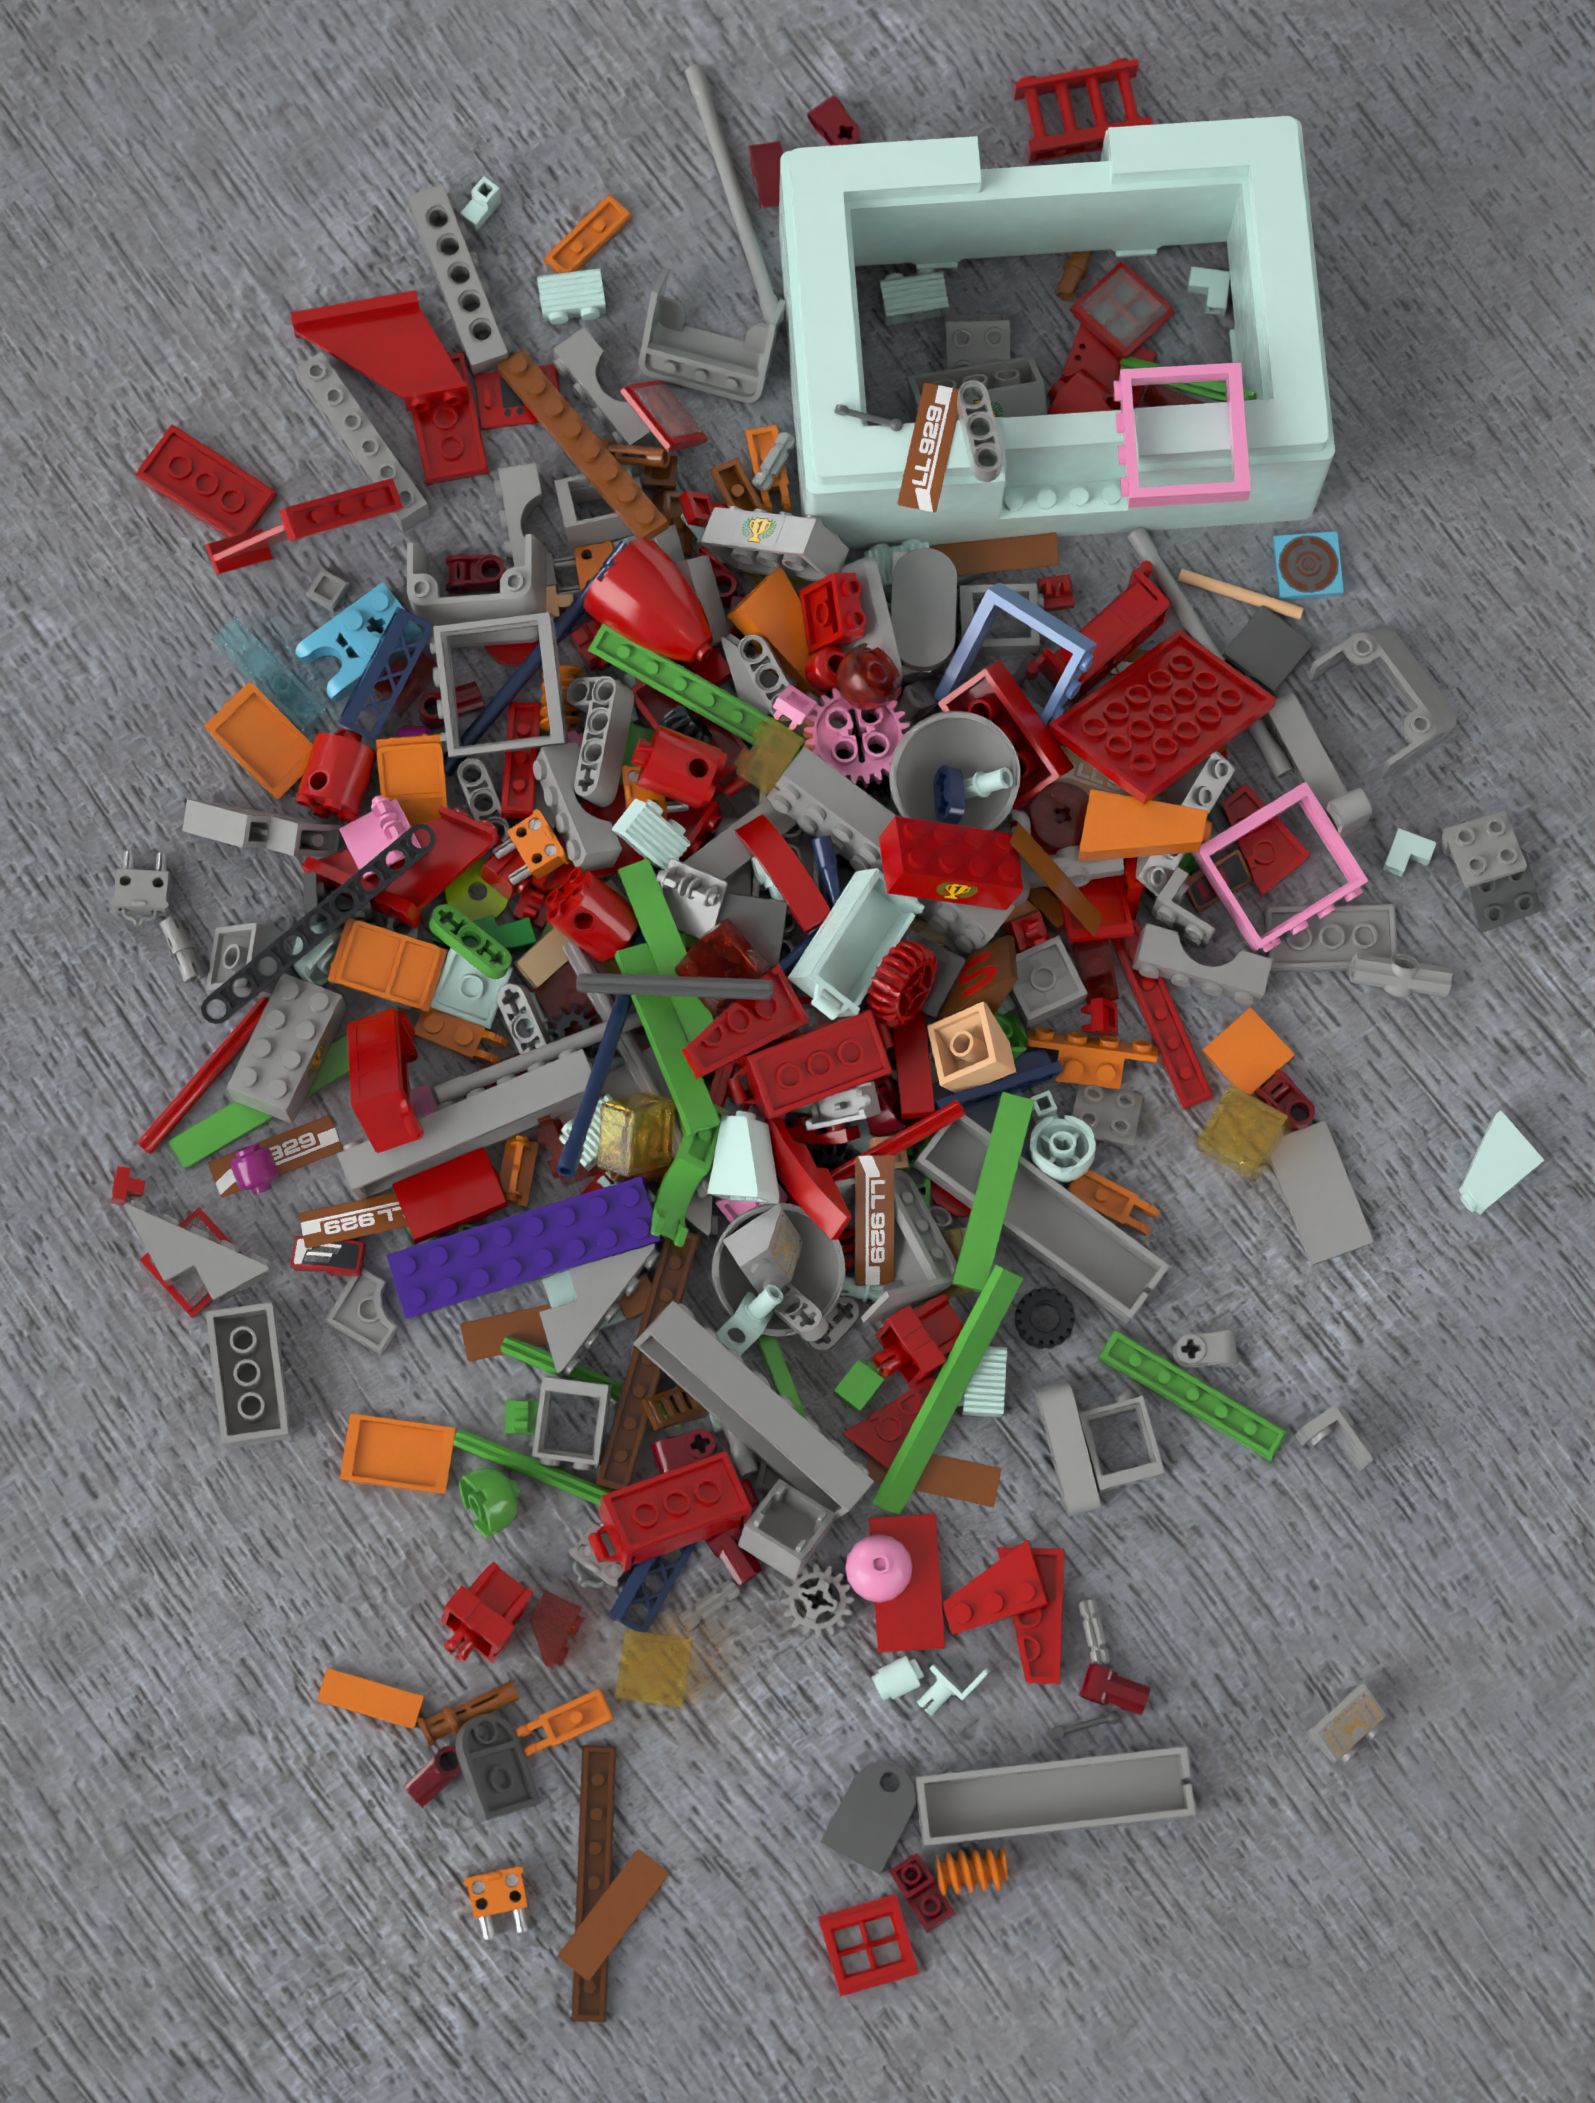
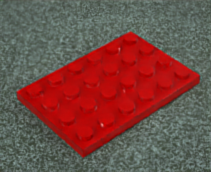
M1179 629L1048 725V730L1057 741L1145 805L1275 707L1276 698Z

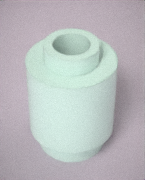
M904 1656L878 1669L879 1673L872 1676V1679L884 1701L890 1697L894 1700L920 1687L919 1679L923 1678L924 1675L916 1659L909 1661L907 1656Z

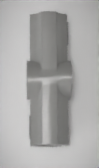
M1068 846L1060 849L1055 855H1049L1077 888L1086 885L1091 879L1124 875L1123 859L1091 862L1077 861L1080 846ZM1030 866V888L1048 886Z
M1356 953L1351 960L1349 978L1351 983L1383 987L1386 992L1398 997L1408 996L1411 992L1446 997L1451 989L1453 973L1449 967L1419 963L1414 957L1406 954L1397 953L1393 954L1391 958Z

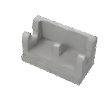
M874 1081L863 1083L803 1106L804 1108H811L813 1114L812 1118L805 1122L807 1131L881 1114Z

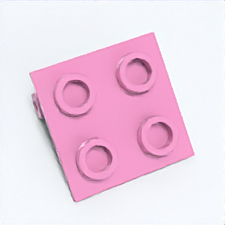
M382 795L374 797L370 813L339 829L359 870L411 827L397 799L390 801ZM413 834V845L417 848H422L415 834ZM392 851L386 858L387 865L390 866L405 858V856L400 851ZM367 872L362 877L366 879L375 873Z

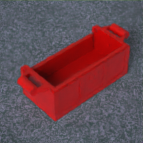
M1144 560L1141 562L1140 567L1131 572L1127 589L1078 631L1097 643L1092 653L1094 657L1091 667L1087 672H1082L1078 680L1081 683L1078 692L1071 700L1068 699L1071 704H1075L1166 623L1171 602L1149 580L1153 564L1150 561ZM1060 647L1055 653L1045 648L1034 661L1028 662L1025 672L1026 678L1028 680H1035L1038 673L1041 672L1056 687L1073 653L1063 647Z
M673 660L690 670L684 661ZM635 678L636 685L630 688L634 694V704L654 731H656L660 725L659 721L664 717V714L670 709H674L677 705L682 704ZM695 712L712 733V745L721 748V752L727 754L722 771L718 772L711 782L716 784L712 799L722 792L726 793L730 798L750 783L747 773L760 765V763L740 737ZM689 768L690 773L699 778L698 773Z
M394 1008L350 1022L347 1026L351 1107L377 1153L419 1140L424 1136V1129L410 1102L408 1063L418 1059V1051L413 1038L415 1030L404 1010L397 1011Z
M861 1008L855 1016L841 1017L831 1022L823 1023L815 1028L789 1038L781 1039L739 1058L742 1067L732 1078L727 1079V1083L735 1105L742 1103L756 1104L760 1117L772 1119L892 1073L886 1050L894 1046L888 1026L874 1021L871 1010ZM743 1074L746 1076L753 1096L749 1100L746 1097L739 1077Z
M723 1451L601 1495L599 1516L603 1526L596 1533L590 1535L588 1540L598 1563L605 1561L620 1562L623 1572L631 1569L632 1562L635 1565L700 1540H706L711 1538V1536L739 1526L743 1529L751 1517L752 1508L757 1506L759 1501L749 1479L739 1480L727 1451ZM607 1533L615 1555H609L601 1534Z

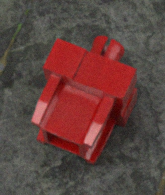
M946 1293L930 1300L914 1311L908 1305L887 1318L883 1327L875 1334L884 1350L873 1355V1362L876 1368L883 1365V1368L879 1370L882 1376L890 1377L898 1370L909 1388L912 1389L930 1376L933 1377L937 1373V1369L946 1362L964 1327L949 1304V1298Z
M493 1561L478 1576L468 1590L461 1585L446 1603L440 1623L454 1634L445 1642L444 1648L450 1655H453L456 1651L454 1658L461 1662L466 1661L469 1654L475 1649L494 1664L510 1644L515 1625L530 1604L528 1600L532 1596L533 1591L529 1588H524L502 1571L499 1565Z

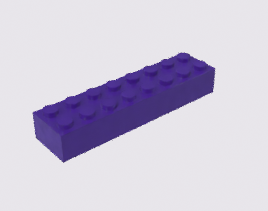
M640 1176L393 1252L386 1256L405 1319H409L557 1274L573 1267L664 1241L661 1234L657 1237L651 1234L653 1203L645 1177Z

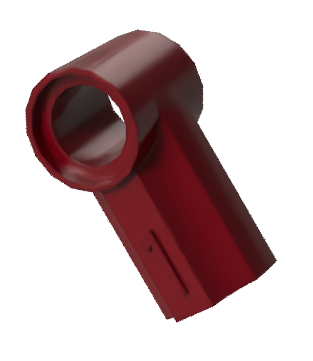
M475 681L455 687L458 718L484 709L482 695ZM430 691L420 698V720L424 726L431 729L444 726V719H439L438 714L431 715L425 711L431 705L437 706V700L442 699L441 692Z
M736 1527L711 1536L705 1542L716 1558L720 1557L737 1585L741 1586L756 1577L763 1570L754 1555L738 1546L742 1532Z
M1089 1663L1079 1696L1101 1705L1107 1706L1110 1704L1122 1710L1142 1715L1151 1687L1118 1676L1117 1672L1106 1667Z
M445 1746L439 1749L435 1756L403 1786L422 1809L454 1778L462 1774L460 1764L455 1770L450 1772L444 1771L441 1767L442 1757L448 1753L456 1754V1747Z

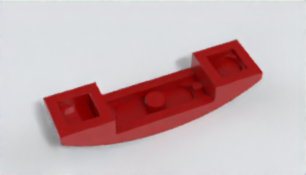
M762 814L736 829L735 834L751 857L757 859L787 903L788 910L803 932L807 934L822 925L831 910L799 858L773 824Z

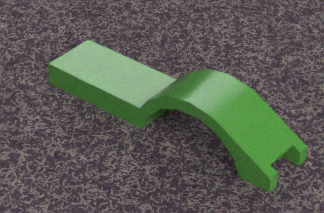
M713 1103L721 1123L722 1115L728 1116L729 1111ZM720 1123L716 1127L689 1135L685 1130L676 1158L663 1177L656 1194L652 1215V1235L657 1237L661 1234L674 1240V1245L678 1247L684 1245L689 1230L685 1225L686 1211L696 1187L709 1172L715 1155Z

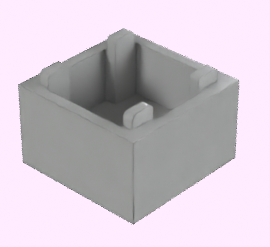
M1059 935L1016 955L1018 980L1010 990L1009 995L1026 1029L1085 1002L1088 993Z
M778 1479L744 1525L738 1546L795 1581L829 1534L836 1514L786 1482Z

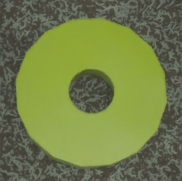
M477 860L445 888L447 904L458 909L471 921L494 915L495 920H497L507 909L510 900L506 899L495 887L490 886L481 878L480 873L485 862L484 860ZM475 885H481L486 888L487 895L484 899L476 901L470 898L469 890Z

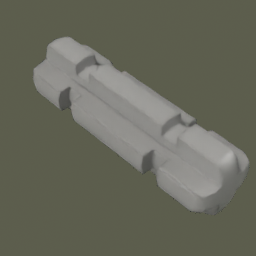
M779 433L774 442L776 446L771 447L760 466L761 473H756L752 484L759 490L768 491L774 482L773 476L777 477L789 456L787 451L791 452L796 439L789 433Z
M731 1579L721 1584L718 1591L715 1589L696 1602L693 1609L688 1608L680 1614L679 1619L687 1630L693 1629L700 1623L699 1620H705L726 1605L725 1602L727 1600L731 1601L740 1594L739 1588Z
M1095 1599L1081 1601L1078 1608L1080 1616L1084 1618L1082 1624L1087 1645L1092 1651L1090 1652L1091 1662L1097 1665L1107 1664L1110 1662L1108 1648L1104 1647L1106 1640L1101 1619L1096 1614L1099 1612Z

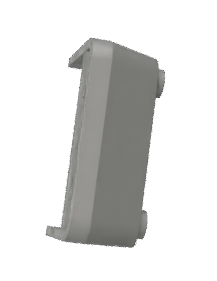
M663 267L651 292L638 361L641 371L651 378L744 403L757 401L764 389L776 349L786 300H779L769 325L764 323L752 325L746 334L745 341L684 325L686 319L684 306L675 299L664 297L669 269Z
M525 534V566L512 567L504 572L500 580V593L440 597L439 584L434 577L429 575V555L414 543H407V595L412 612L415 616L434 626L546 613V547L532 534ZM417 624L423 634L425 628ZM538 626L449 637L450 648L532 643L539 640ZM429 637L428 641L426 642V645L430 647L431 640Z
M871 556L861 558L842 567L841 573H856V578L861 583L860 605L861 611L866 616V624L864 628L865 637L849 645L837 646L848 654L852 662V675L848 682L845 683L850 686L852 692L857 691L859 684H862L864 693H868L874 686L876 689L875 696L880 697L884 692L888 693L886 703L889 704L896 700L903 677L902 666L875 557ZM845 684L838 688L840 694H844Z
M1377 627L1354 634L1312 664L1308 674L1311 682L1346 658L1359 666H1365L1374 661L1411 710V713L1406 716L1403 722L1404 734L1411 744L1386 760L1380 772L1383 779L1445 738L1453 731L1456 725L1457 717L1453 708L1397 633L1389 627Z
M894 1169V1282L886 1284L881 1289L880 1298L861 1317L863 1323L888 1318L908 1305L914 1308L952 1285L957 1267V1262L913 1179L906 1172L899 1169ZM855 1177L835 1181L852 1216L846 1226L850 1230L855 1228Z

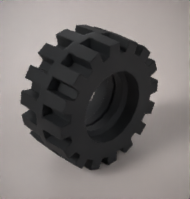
M1041 1287V1289L1031 1290L1021 1299L1015 1312V1327L1019 1332V1336L1027 1342L1026 1344L1036 1346L1037 1349H1051L1062 1344L1069 1337L1074 1327L1075 1312L1072 1303L1069 1302L1064 1293L1061 1294L1054 1288L1047 1289V1287ZM1048 1305L1057 1311L1059 1322L1053 1330L1042 1332L1033 1326L1031 1313L1036 1307Z

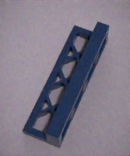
M397 606L337 721L338 723L375 742L428 641L434 625ZM408 620L425 628L419 641L406 644L403 630ZM400 638L402 646L394 648ZM416 646L410 657L408 648ZM404 650L407 659L404 670L391 673L388 664L390 655ZM385 666L387 675L379 677ZM401 675L395 685L393 677ZM389 679L392 688L390 697L376 702L372 691L376 682ZM370 695L372 704L364 706ZM385 704L380 714L377 706ZM374 708L377 722L371 732L355 724L361 711Z
M1041 1048L1022 1054L1014 1060L1016 1072L976 1088L956 1094L940 1086L939 1081L932 1083L935 1112L955 1100H958L965 1110L999 1099L1002 1092L1015 1094L1052 1082L1062 1071L1059 1061L1051 1063L1046 1048Z
M697 1542L687 1545L685 1551L683 1547L680 1548L682 1556L678 1563L664 1566L661 1555L637 1563L609 1612V1617L645 1637ZM658 1559L660 1568L652 1570ZM674 1569L669 1579H667L665 1571ZM662 1572L665 1582L662 1592L647 1596L644 1585L645 1580L650 1575ZM642 1588L644 1597L635 1599ZM658 1598L651 1610L649 1600ZM646 1602L649 1615L643 1626L625 1617L631 1605Z

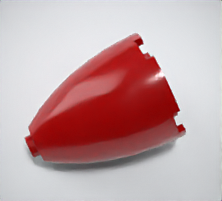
M645 536L633 541L613 558L615 563L609 567L603 578L600 579L598 577L594 580L584 599V609L599 623H604L619 635L649 651L672 660L691 663L699 660L702 662L713 650L711 646L713 636L709 621L696 592L681 569L655 541H649Z

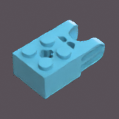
M383 582L302 640L296 648L295 654L301 661L306 663L314 662L323 656H334L342 661L340 671L327 685V694L332 701H340L353 692L397 606L404 609ZM408 620L403 630L406 644L419 641L422 636L421 629L411 620ZM375 628H383V632L380 634L377 631L372 632ZM400 638L394 648L402 646ZM416 646L408 648L409 653L412 652ZM404 650L390 655L388 659L389 668L405 657Z

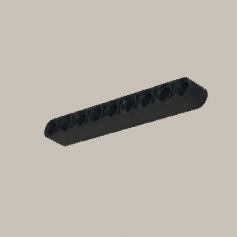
M416 824L410 827L211 993L201 1006L204 1019L213 1024H220L234 1016L427 855L436 844V834L433 829L425 824ZM423 829L429 832L431 840L427 847L417 848L413 845L412 835L415 831ZM400 851L404 854L405 863L402 868L394 870L388 867L386 858L390 852ZM367 872L376 873L380 880L379 886L373 891H367L361 885V878ZM342 893H348L354 899V906L348 912H341L336 907V898ZM322 914L328 919L329 925L325 932L318 934L312 931L310 921L313 916ZM294 935L301 938L303 942L302 950L296 955L289 954L285 949L286 939ZM265 957H272L277 962V971L271 976L263 975L259 969L260 961ZM240 978L249 980L252 985L251 993L246 997H239L234 992V984ZM215 999L223 1001L226 1005V1013L219 1019L213 1018L208 1012L209 1004Z

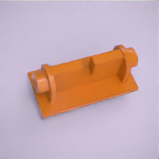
M516 1135V1138L506 1140L499 1176L502 1181V1192L506 1202L527 1207L539 1142L528 1141V1137Z

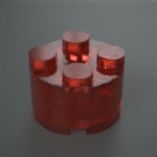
M1057 782L1041 790L1032 800L1026 812L1030 818V835L1043 850L1048 852L1059 851L1068 846L1080 845L1089 795L1074 784ZM1060 812L1066 815L1065 821L1061 824L1056 822L1057 814Z

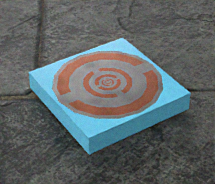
M1337 531L1273 536L1279 600L1343 596L1344 588Z

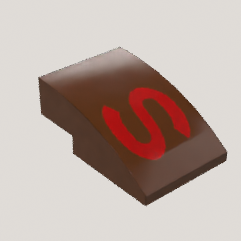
M1006 935L994 940L965 958L967 964L940 1015L935 1018V1022L981 1002H985L993 1015L996 1013L1018 980L1013 936Z

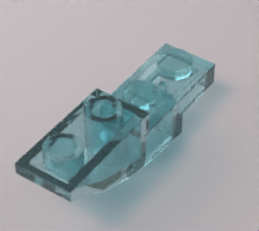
M236 616L212 637L211 640L234 663L233 665L248 681H251L302 732L326 710L282 662H279Z

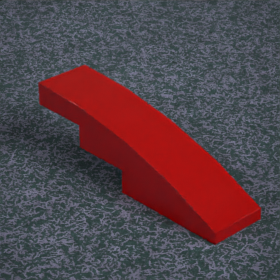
M782 1118L770 1119L767 1124L769 1126L776 1175L814 1223L831 1240H837L852 1216L828 1168L816 1167L805 1143L793 1142Z

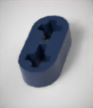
M943 765L938 769L933 782L935 816L939 822L957 825L965 811L963 774L959 769Z

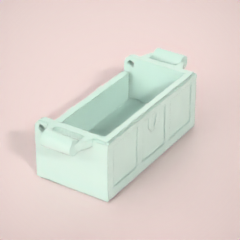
M878 868L856 871L787 979L812 997L811 1004L831 1020H834L836 1017L857 1015L860 1011L858 1006L872 983L871 977L877 971L876 967L880 966L882 958L888 955L889 950L900 942L915 918L914 914L922 913L925 906L916 897L888 894L884 873Z

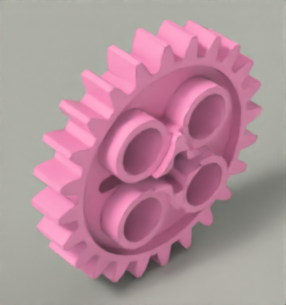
M845 684L844 694H840L836 688H833L832 699L822 695L820 700L822 706L816 705L812 712L815 716L809 715L806 718V724L810 727L804 728L803 736L810 739L805 741L804 746L809 750H813V753L855 785L857 781H862L866 789L869 786L870 779L873 778L880 785L882 773L889 777L894 751L905 735L904 733L909 731V723H900L905 717V712H894L898 702L893 701L887 704V692L877 697L875 696L876 689L874 686L868 693H864L862 684L858 685L856 692H852L850 686ZM849 710L855 712L857 734L859 737H862L860 748L865 760L864 763L859 762L857 741L855 735H852L853 722ZM873 714L878 720L874 723H867L861 716ZM833 719H840L846 726L836 729L829 722ZM878 744L884 748V751L880 754H875L868 749V746ZM845 749L852 754V757L841 759L836 755V752Z

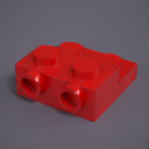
M834 572L799 591L808 654H814L824 647L849 645L865 637L866 616L861 611L860 605L862 586L856 578V573Z

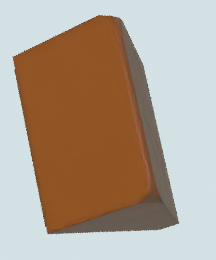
M649 1273L638 1277L640 1283L629 1297L624 1294L618 1302L627 1320L638 1318L644 1314L653 1282Z

